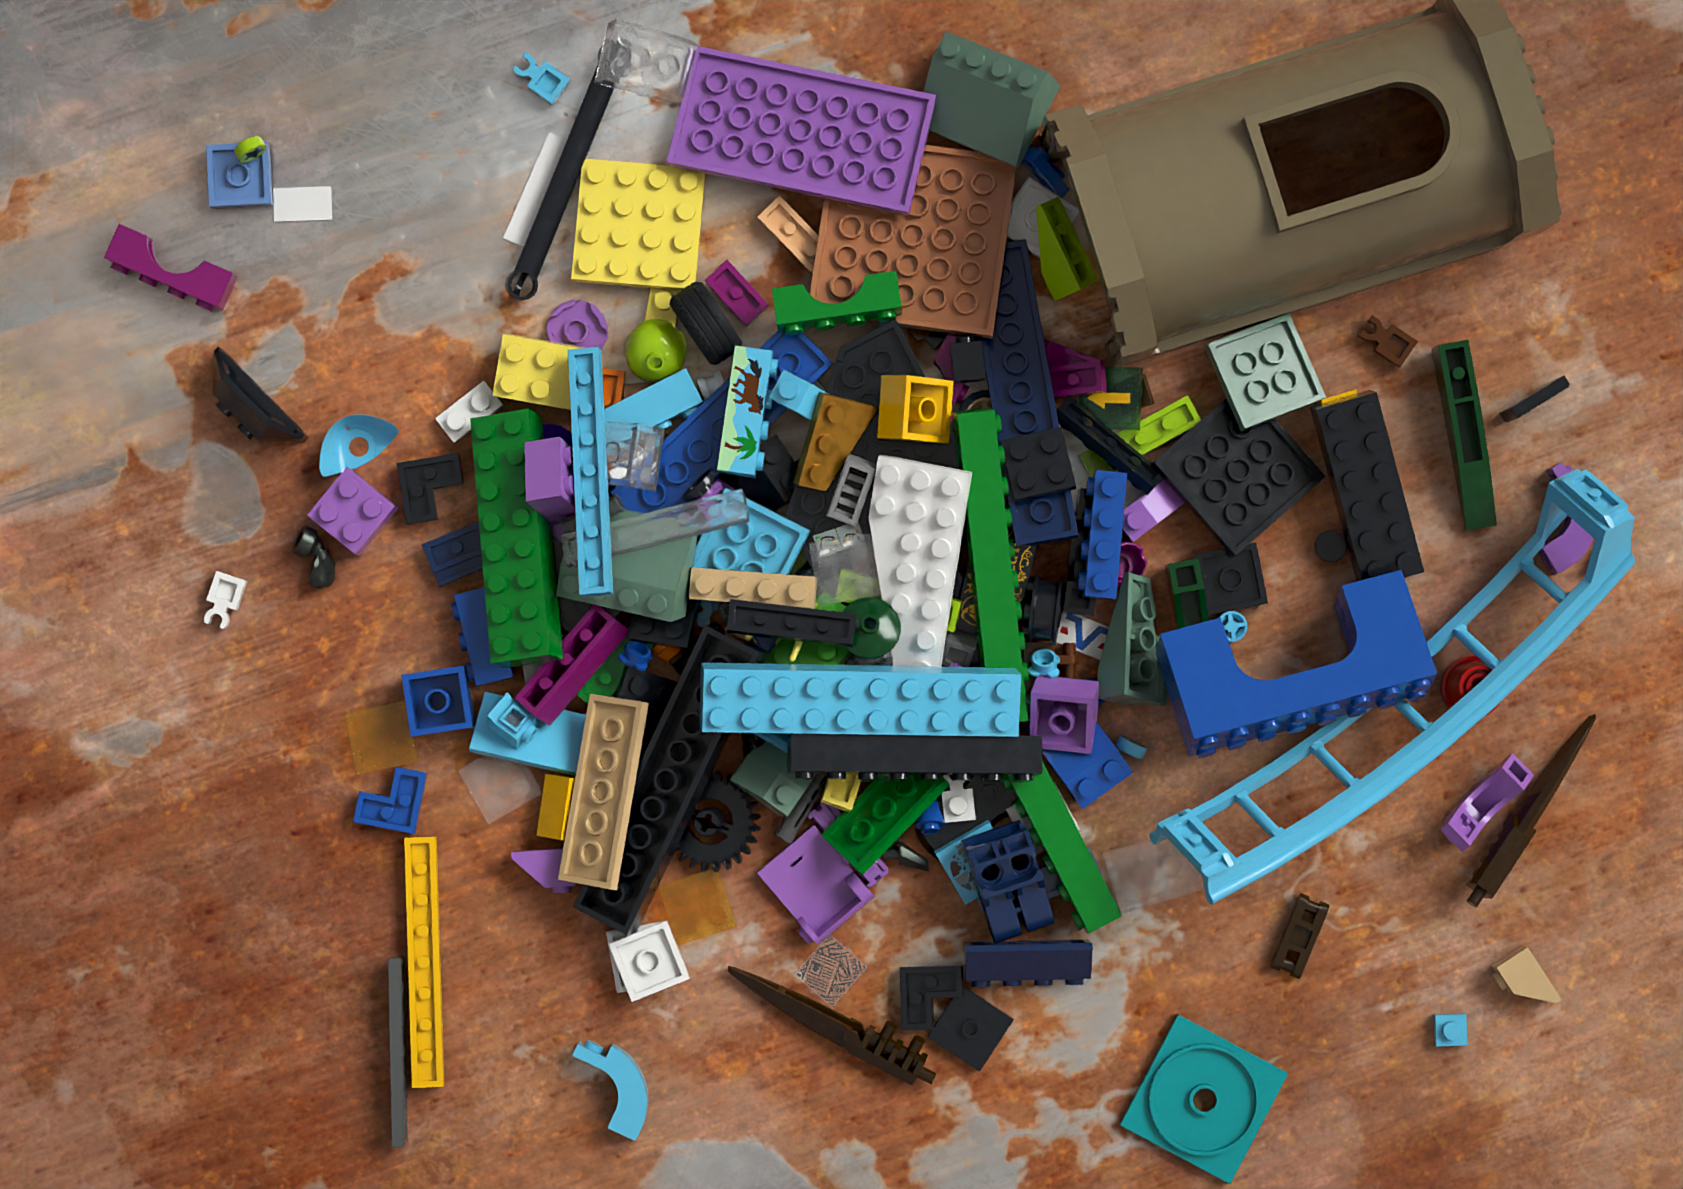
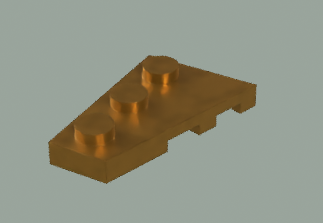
M819 392L793 483L827 491L879 407Z

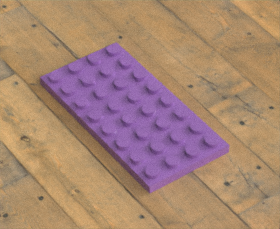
M695 45L666 162L668 166L909 216L934 112L936 95Z

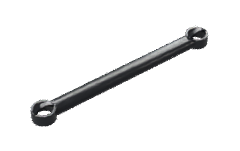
M613 40L606 42L598 51L599 62L517 265L514 271L506 278V291L509 296L516 300L530 299L537 292V278L578 180L581 168L595 138L620 73L630 62V49L622 41ZM611 44H614L607 62H605V51ZM619 48H621L625 56L624 62L620 67L613 68L614 58ZM518 273H521L515 289L512 291V280ZM529 276L532 280V290L528 295L520 297L522 285L526 277Z

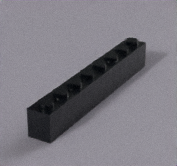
M790 733L787 735V774H795V779L802 780L814 779V774H827L828 780L846 779V774H858V780H877V774L890 775V780H909V775H921V780L937 781L940 780V775H952V781H971V775H983V781H1002V776H1014L1015 781L1029 782L1033 781V776L1042 774V736L1019 735V737Z

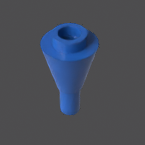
M937 799L915 821L914 827L921 830L923 834H936L940 832V828L946 825Z

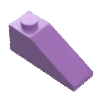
M1164 479L1157 484L1149 495L1144 494L1124 509L1122 534L1127 541L1134 542L1185 502Z

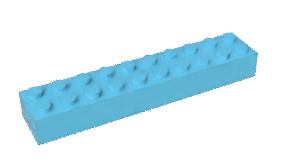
M701 663L699 725L702 732L1019 737L1021 674L1016 668Z

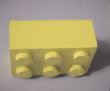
M508 333L503 334L492 396L571 410L568 350L584 347Z

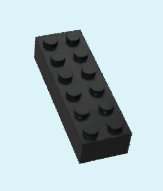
M1367 390L1311 406V414L1356 581L1402 570L1404 578L1423 573L1424 568L1377 392Z

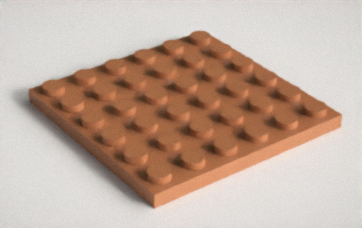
M926 145L909 216L824 198L810 295L816 300L827 304L843 303L858 293L865 275L896 271L902 306V315L896 316L900 327L993 339L1017 168L977 151ZM878 319L865 320L868 323L883 325L891 322H879Z

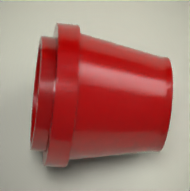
M1477 656L1457 659L1445 670L1441 679L1440 690L1443 701L1449 709L1473 689L1474 682H1481L1492 671ZM1497 706L1493 708L1488 714L1494 711L1497 708Z

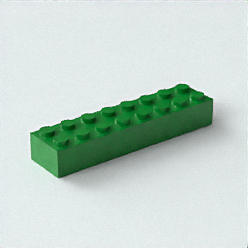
M522 409L470 418L491 664L510 668L563 660L558 596H556L557 582L552 524L526 502L524 443L544 439L542 415L530 409Z

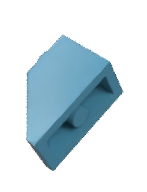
M783 370L769 398L811 421L819 392H826Z

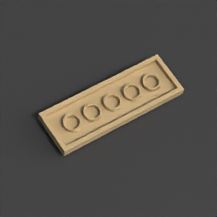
M590 694L558 880L617 890L649 703Z

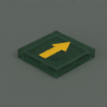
M1105 367L1107 392L1079 396V404L1111 430L1140 431L1143 368Z

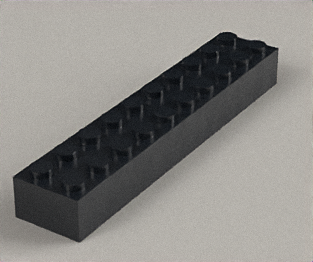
M714 624L704 625L638 766L617 890L583 884L573 904L574 908L625 935L638 931L730 733L701 731L699 725L701 663L763 664L769 653L768 651L732 633H727L726 630Z

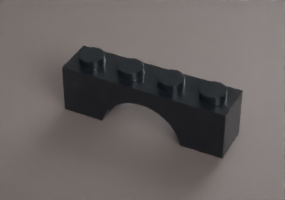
M1080 488L1075 509L1079 538L1071 539L1062 613L1093 617L1096 598L1082 597L1083 590H1078L1079 571H1085L1086 560L1081 558L1082 540H1087L1088 527H1083L1085 508L1090 509L1091 496H1086V489Z

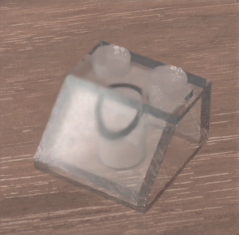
M605 421L608 486L656 491L665 429L639 423Z

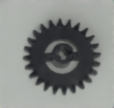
M720 771L714 773L713 779L710 776L698 803L703 799L709 798L720 800L727 805L732 813L733 824L727 822L726 815L717 807H708L702 810L695 808L691 816L694 828L701 836L709 837L722 832L728 835V837L720 843H705L695 836L689 820L675 850L682 851L678 859L679 862L684 861L688 857L691 858L689 868H694L701 862V872L707 871L709 865L712 864L713 871L717 873L722 862L725 868L729 870L732 867L731 858L738 864L742 863L740 852L746 855L751 854V849L747 843L756 844L758 842L757 838L752 835V832L761 830L760 826L753 823L754 820L761 818V814L752 812V809L758 805V802H749V793H742L741 788L737 785H732L733 782L729 780L732 777L731 774L727 775L724 781ZM712 816L711 821L715 823V826L707 828L708 822L704 818Z

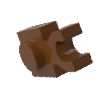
M1373 315L1370 316L1367 322L1375 327L1374 334H1367L1364 330H1361L1357 336L1365 341H1373L1378 344L1373 351L1400 368L1418 341L1393 324L1390 325L1388 330L1384 329L1379 319Z

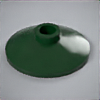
M865 597L851 602L843 610L844 613L856 614L853 648L845 647L851 654L864 659H875L888 654L896 646L901 633V623L898 614L890 604L878 598ZM871 620L876 624V627L870 630L865 628L864 623Z

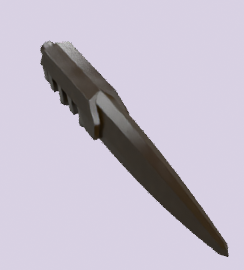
M1595 714L1589 716L1570 737L1543 771L1514 814L1510 813L1504 821L1503 829L1497 835L1499 837L1498 840L1491 844L1489 854L1483 856L1480 861L1482 862L1481 866L1473 871V877L1467 883V886L1473 890L1467 899V903L1477 908L1483 898L1492 899L1533 838L1536 833L1534 826L1548 806L1596 720Z
M728 966V972L757 995L800 1024L848 1050L850 1054L910 1085L917 1078L932 1084L937 1073L923 1067L928 1055L923 1052L919 1054L925 1043L922 1037L915 1035L907 1048L902 1045L904 1041L898 1039L895 1042L891 1039L897 1029L896 1024L886 1021L880 1033L874 1031L876 1027L871 1024L865 1030L863 1024L852 1017L850 1019L804 995L736 967Z

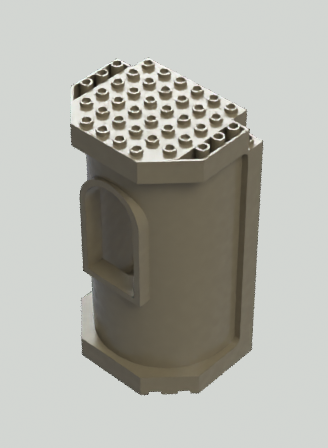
M1437 0L1432 7L1418 13L1087 115L1081 103L1045 114L1038 133L1041 147L1050 156L1049 164L1063 160L1105 291L1106 300L1110 306L1114 305L1115 307L1111 312L1112 328L1103 339L1112 370L1254 326L1288 313L1292 314L1494 251L1506 244L1541 234L1559 222L1561 206L1558 201L1556 183L1558 172L1554 162L1552 147L1555 144L1554 134L1550 126L1546 127L1542 114H1545V107L1541 96H1536L1532 85L1535 83L1533 69L1531 65H1526L1522 54L1525 52L1523 38L1520 34L1516 35L1514 26L1497 0ZM1387 88H1405L1415 91L1428 99L1436 108L1444 127V144L1437 162L1430 170L1413 178L1287 216L1260 127Z

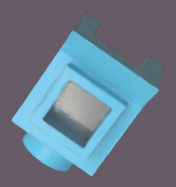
M508 693L502 697L487 715L488 728L516 749L523 742L529 743L538 730L536 728L537 717L514 701Z

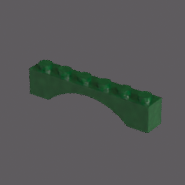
M1199 558L1165 565L1177 629L1209 621Z

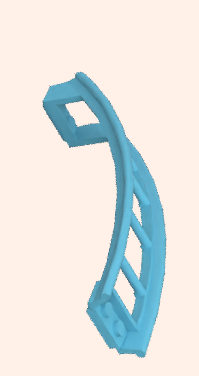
M1576 469L1549 482L1536 533L1476 596L1427 641L1431 657H1433L1453 637H1456L1492 671L1434 723H1428L1404 699L1396 701L1394 707L1421 734L1362 779L1354 778L1324 748V744L1364 714L1349 718L1348 714L1336 717V721L1325 725L1272 763L1213 799L1192 810L1187 808L1157 823V829L1149 834L1152 843L1157 844L1166 838L1173 843L1203 875L1205 896L1208 903L1212 905L1281 867L1381 801L1442 754L1495 708L1575 630L1633 567L1635 558L1631 553V536L1635 517L1628 512V504L1587 469L1583 471ZM1568 515L1595 538L1585 577L1571 592L1566 593L1533 564L1534 560L1532 558L1544 547L1546 539ZM1522 570L1553 597L1559 605L1504 660H1498L1467 631L1466 625ZM1312 753L1347 789L1287 829L1279 828L1253 802L1249 794L1275 779ZM1236 802L1271 837V839L1237 858L1202 823V821L1223 811Z

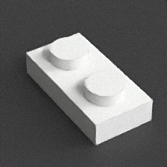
M482 381L435 419L456 444L471 432L470 418L493 415L504 405L496 396H492L493 391L485 381Z

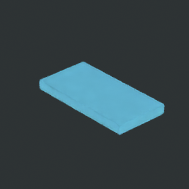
M484 692L469 752L576 776L586 719L585 714L563 710L550 726L537 718L536 728L538 730L529 743L523 742L516 749L488 728L487 715L503 696ZM513 698L514 701H516L518 704H520L521 706H523V705H522L521 703H519L515 698ZM511 714L505 719L515 728L520 724V721Z

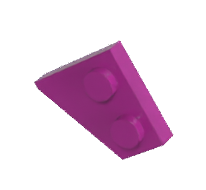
M1044 339L1054 399L1107 392L1105 361Z

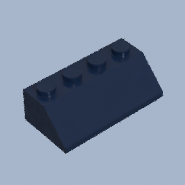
M1088 939L1002 941L996 944L994 941L964 942L965 981H972V987L990 986V981H1003V986H1021V980H1034V985L1048 986L1053 985V980L1065 979V985H1083L1084 979H1091L1092 942Z

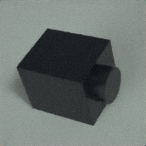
M974 336L956 338V343L950 344L953 384L985 381L982 341H975Z

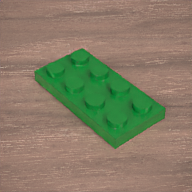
M879 774L877 780H874L855 799L852 810L850 812L844 811L821 836L863 875L950 784L941 775L940 780L923 781L921 780V775H909V780H890V775Z

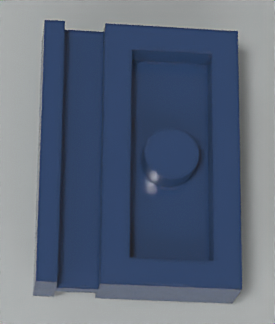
M479 522L422 544L438 586L445 585L483 569Z

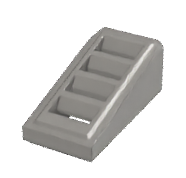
M852 454L848 455L829 506L827 517L856 527L875 477L876 463ZM851 467L868 473L867 477L851 472ZM849 479L863 485V488L860 489L846 484V481ZM842 491L859 497L858 502L841 496ZM838 503L854 508V514L836 508Z

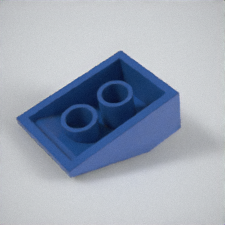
M1097 721L1091 754L1042 749V755L1082 809L1134 773ZM1029 724V725L1026 726L1024 729L1026 730V732H1027L1028 735L1030 736V724Z

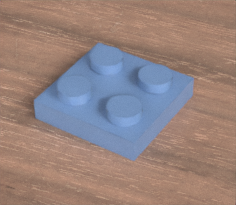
M264 142L267 149L262 155L246 163H240L234 153V149L239 143L206 145L210 208L273 205L269 142Z

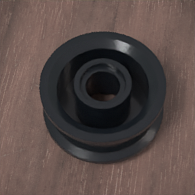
M1035 575V578L1029 577L1027 602L1025 601L1023 620H1027L1023 624V634L1028 643H1031L1033 639L1052 641V646H1056L1062 613L1064 578L1060 577L1058 582L1040 580L1039 575Z

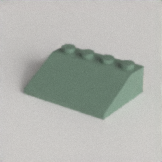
M946 31L932 57L923 91L924 93L936 95L929 132L1019 168L1061 85L1048 71Z
M625 509L624 512L610 517L613 594L581 597L579 595L577 535L575 534L569 538L560 565L556 596L668 622L681 619L686 615L691 567H693L699 525Z

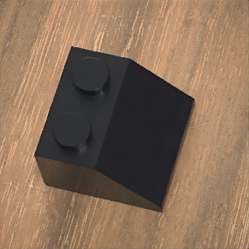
M777 434L760 444L759 452H764L765 457L763 470L756 471V478L721 474L725 483L738 491L740 495L774 512L790 502L795 488V483L793 482L798 468Z

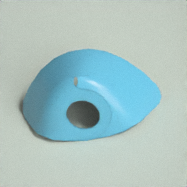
M355 414L342 418L328 430L322 443L319 460L321 475L327 477L343 472L346 467L355 469L370 462L392 442L399 433L398 429L393 424L370 415ZM356 437H362L368 442L369 449L364 456L356 457L349 450L350 442Z

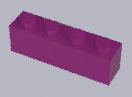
M593 604L562 641L563 660L544 662L515 696V699L535 717L550 726L628 635L629 629L603 607Z

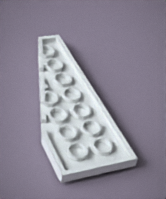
M881 454L877 459L869 523L881 597L883 601L892 606L893 610L898 614L901 623L899 640L890 651L893 666L941 667L972 472Z

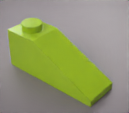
M1058 196L1036 206L1041 274L1054 301L1099 281L1060 197Z

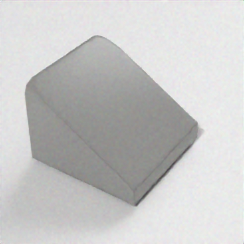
M958 629L955 632L947 631L942 665L949 666L959 661L961 667H969L976 649L977 636Z

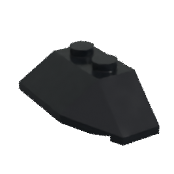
M218 346L214 350L213 395L219 400L215 405L228 418L233 414L239 420L240 424L237 427L248 439L251 440L255 437L260 441L305 442L309 438L224 349Z

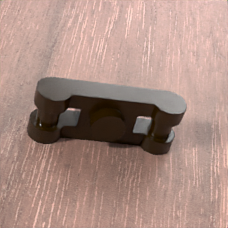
M1303 893L1298 895L1281 941L1271 960L1270 968L1277 971L1283 969L1290 972V976L1297 979L1301 978L1328 913L1329 904L1322 901L1316 903L1309 900V896ZM1304 911L1314 915L1311 924L1301 920ZM1289 949L1299 952L1295 961L1286 957Z

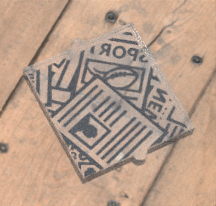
M830 934L820 943L794 975L810 988L811 994H817L833 1008L868 966L852 953L851 947L846 948Z

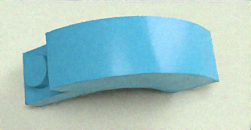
M586 1040L585 1044L579 1041L572 1056L605 1071L613 1079L617 1087L618 1104L607 1128L636 1141L648 1111V1089L640 1067L625 1050L615 1044H612L608 1054L602 1052L604 1047L593 1041Z

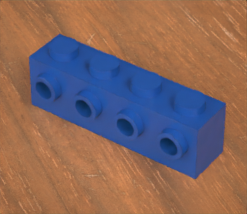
M1095 470L1093 477L1087 478L1086 496H1091L1090 509L1085 508L1083 527H1088L1087 540H1082L1081 558L1086 559L1085 571H1079L1078 590H1083L1082 597L1115 600L1117 597L1127 473Z

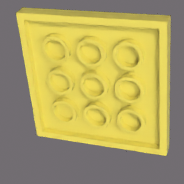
M585 159L581 168L571 281L678 291L696 282L706 173L668 165Z

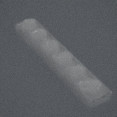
M742 489L610 522L611 556L614 557L750 522L745 493ZM576 531L561 535L565 564L569 568L578 566Z

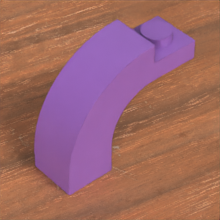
M1563 462L1555 464L1546 470L1552 481L1573 471L1569 465L1565 466ZM1567 515L1561 531L1553 539L1546 542L1538 553L1551 575H1556L1575 564L1586 553L1594 538Z
M1511 753L1459 800L1443 819L1444 825L1440 830L1452 844H1455L1463 852L1472 844L1485 824L1504 805L1526 788L1534 774Z

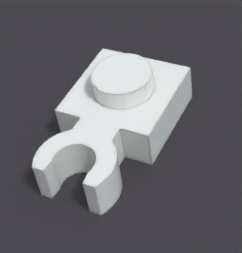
M216 571L206 599L215 604L205 614L204 623L210 624L212 617L219 614L222 617L220 628L226 629L230 623V617L227 612L229 608L238 610L247 581Z
M943 775L944 779L950 784V791L942 793L945 823L976 820L973 789H963V784L966 781H952L949 775Z

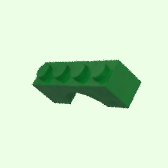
M896 271L865 275L858 293L848 301L839 304H827L816 300L807 292L803 284L772 288L778 333L784 332L785 335H797L802 333L803 329L815 328L817 331H826L833 329L834 325L846 323L847 326H860L865 324V320L878 319L879 322H888L895 320L896 316L902 315Z

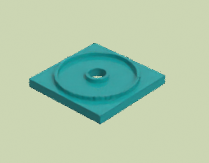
M1177 1014L1119 1124L1231 1184L1288 1073ZM1203 1088L1212 1090L1216 1095V1103L1208 1111L1198 1110L1193 1102L1195 1093Z

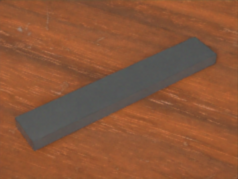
M403 956L388 958L392 1147H403L408 1142L405 971Z

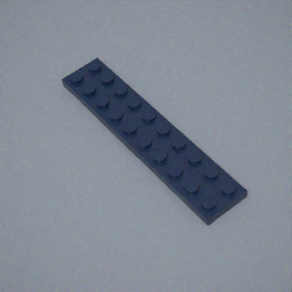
M1026 239L1006 242L993 339L980 337L991 406L995 410V414H999L1001 418L1002 432L997 433L998 446H1001V440L1059 427ZM1002 464L1003 475L1007 478L1009 493L1007 498L1011 511L1016 548L1079 538L1071 490L1015 503L1006 465Z

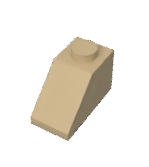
M1522 945L1491 965L1495 971L1492 974V978L1501 991L1506 989L1512 994L1552 1003L1562 1001L1528 947Z

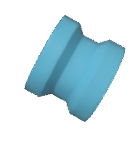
M1228 611L1216 618L1222 619L1229 642H1236L1245 636L1247 622L1242 614L1236 611Z

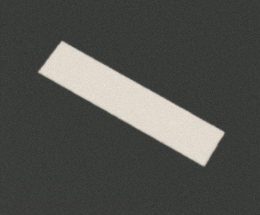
M550 132L548 133L504 234V239L524 247L566 144V139Z

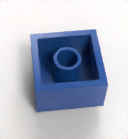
M466 666L401 675L410 737L475 728L474 708Z

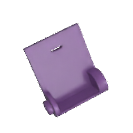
M813 824L763 866L757 874L801 925L797 931L808 944L814 941L818 945L875 896L839 853L821 836L822 833Z

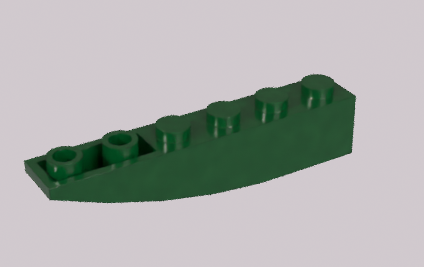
M1469 340L1437 345L1432 348V354L1465 531L1496 526L1495 503L1486 435Z

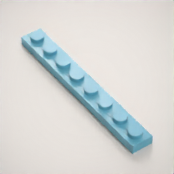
M597 346L568 350L579 595L581 597L613 594L602 352Z

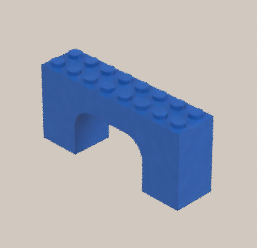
M1402 570L1342 585L1334 603V609L1348 647V656L1337 663L1273 680H1258L1245 674L1238 667L1234 659L1221 618L1161 633L1156 656L1188 757L1197 755L1198 758H1204L1215 754L1216 750L1228 747V750H1234L1245 746L1246 741L1258 739L1259 742L1268 741L1276 737V733L1288 730L1289 734L1303 731L1306 729V725L1318 722L1319 726H1323L1336 721V717L1348 714L1349 718L1357 717L1366 713V709L1378 706V709L1382 710L1396 705V701L1407 698L1409 702L1424 698L1437 676V671Z

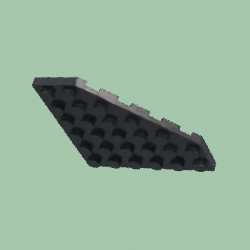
M896 319L840 347L826 393L879 407L882 375L925 377ZM879 409L850 453L876 464L878 456L882 454L958 469L955 434L951 426L949 444L877 438ZM844 464L827 491L795 484L785 514V518L811 530L802 547V551L813 572L873 543L869 511L874 480L859 517L865 539L840 552L822 558L818 556L812 535L846 524L826 516ZM852 467L850 470L865 477L868 474ZM849 479L846 481V484L860 489L863 488V485ZM842 491L841 496L858 502L859 497ZM840 503L836 507L852 514L855 511L854 508Z

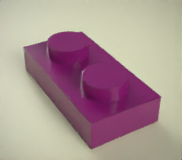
M728 260L704 280L746 327L769 307V304Z

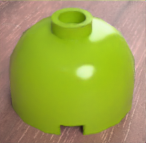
M650 319L642 321L626 338L625 357L627 364L635 376L646 382L657 383L679 372L685 363L687 346L684 335L677 328L673 327L672 323L666 320Z

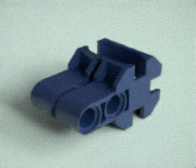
M1021 820L961 840L962 849L971 870L970 875L980 898L988 928L995 944L1022 935L1017 912H1020L1027 932L1054 924L1053 914L1044 888V877L1035 857L1037 854L1026 827H1023ZM1024 854L1019 861L1011 863L1014 856ZM995 864L993 870L982 873L985 867ZM1012 890L1015 896V900H1012Z

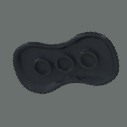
M971 775V781H966L963 784V789H973L976 820L945 823V827L940 828V832L936 834H923L921 830L915 828L919 841L933 857L938 859L934 851L986 820L993 827L1002 819L1009 817L1006 809L1013 806V802L1017 800L1012 789L1007 791L1001 781H983V775ZM941 794V795L937 798V800H938V803H939V806H940V809H941V812H942V815H943V818H944L943 803H942V794Z

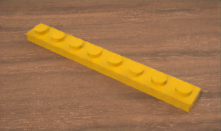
M437 836L405 837L412 1088L444 1087Z

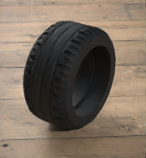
M693 282L690 286L688 285L678 292L677 295L672 296L669 305L709 364H720L721 361L734 354L735 345L742 346V341L702 282Z

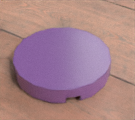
M570 300L562 303L551 313L546 327L548 341L584 348L598 346L602 350L608 339V325L604 315L595 305L589 302Z

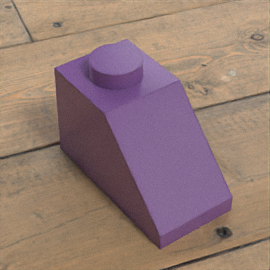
M563 848L511 852V858L544 888L552 887L553 893L571 892V886L578 885V883L558 880Z

